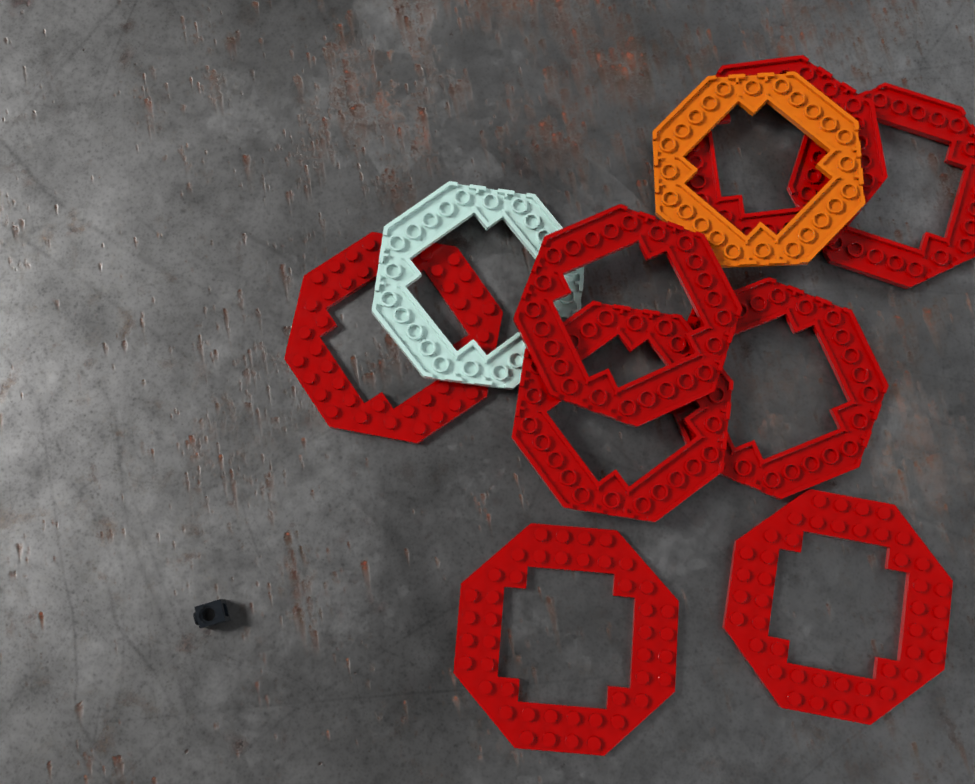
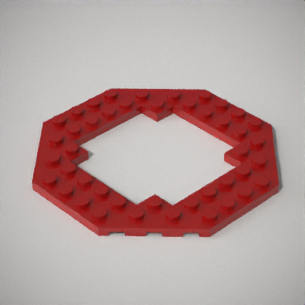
M804 55L728 64L720 67L716 77H728V75L732 74L752 76L757 75V73L774 72V74H786V72L791 71L797 72L859 121L858 135L861 145L860 159L861 168H863L865 205L885 182L888 175L874 101L868 97L865 99L856 93L857 90L845 82H839L832 77L833 74L821 66H815ZM730 112L717 125L729 124L731 120ZM712 130L684 157L698 169V172L686 185L746 236L760 222L777 235L803 208L796 207L745 213L742 195L721 197ZM860 211L837 233V235L826 246H832L835 244V242L839 239V237L843 234V232L847 229L851 222L856 218Z
M884 82L870 91L867 90L859 94L865 99L868 97L874 101L878 123L949 145L944 163L963 169L945 235L941 237L925 232L919 249L848 226L834 245L825 246L821 252L829 264L909 289L975 258V127L973 124L970 125L965 117L967 113L961 106ZM806 134L803 135L786 188L796 207H804L830 181L829 178L815 168L817 163L828 152Z
M618 204L544 236L513 321L549 396L637 428L715 392L717 381L743 308L705 234L697 231L692 232L684 229L681 225L669 221L665 222L656 219V216L642 211L637 212L628 209V206ZM637 243L646 261L664 253L666 254L702 327L684 335L693 354L618 387L609 368L589 377L553 302L571 295V290L564 278L565 274Z
M371 232L303 276L284 359L330 428L419 444L486 399L489 387L436 380L394 409L383 392L366 403L363 402L321 338L338 327L327 310L376 279L383 233ZM434 243L411 259L421 273L424 271L468 334L453 344V347L458 351L474 339L486 355L497 348L503 311L460 250L455 246Z
M771 277L734 290L743 308L736 324L734 336L783 316L793 334L812 327L847 402L829 410L838 428L837 430L765 459L762 458L755 440L734 447L728 433L724 456V471L719 475L780 500L859 468L863 452L867 448L872 434V427L877 420L884 394L887 392L889 385L853 311L846 307L842 308L834 305L831 301L821 297H814L804 293L803 290L791 285L787 286L779 283ZM692 308L687 323L695 330L702 327ZM694 402L671 412L685 444L695 438L682 421L698 409Z
M592 301L563 321L581 361L617 336L629 352H632L647 341L666 366L693 354L684 337L686 333L693 331V329L680 314H665L655 310H640L630 306L609 305ZM525 348L511 439L562 508L654 523L724 471V456L727 447L728 420H730V402L734 381L722 368L715 392L694 401L698 409L682 420L695 436L694 439L630 486H628L616 469L598 482L547 412L561 403L562 400L549 396L527 348Z
M807 489L734 541L722 628L733 640L739 652L750 664L756 676L764 687L767 688L780 708L871 725L945 670L953 580L896 505ZM804 532L886 547L885 569L906 573L897 661L875 657L872 679L787 663L790 640L768 636L779 549L801 553Z
M530 523L461 583L453 673L514 748L605 756L675 692L679 601L617 530ZM528 567L614 574L612 596L634 598L630 686L607 685L606 708L518 701L520 678L498 676L504 587L526 589Z

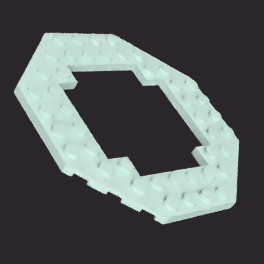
M449 181L384 226L372 314L423 378L513 390L520 384L526 348L520 333L517 332L488 355L485 354L474 339L457 351L407 289L408 286L422 277L421 272L411 259L473 215L486 231L503 220L535 260L544 236L563 229V227L533 193L521 194L515 193L513 190L499 188L494 190L488 189L486 186L473 184L468 186ZM584 266L564 275L571 290V295L553 302L562 322L581 309Z

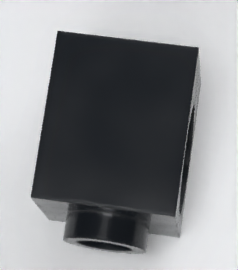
M219 599L194 607V621L196 625H199L200 629L231 621L226 599ZM210 608L215 612V616L211 621L206 616Z

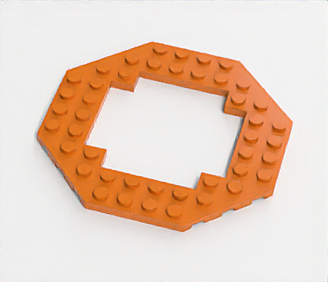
M795 71L786 72V74H774V72L757 73V75L745 76V74L728 75V77L707 76L652 132L655 215L662 221H669L681 225L684 229L692 232L697 231L705 234L722 268L808 265L865 205L863 168H861L860 159L861 145L858 135L859 121ZM767 103L828 152L817 163L815 168L829 178L830 181L777 235L760 222L746 236L686 185L698 172V169L684 157L736 105H739L753 117Z

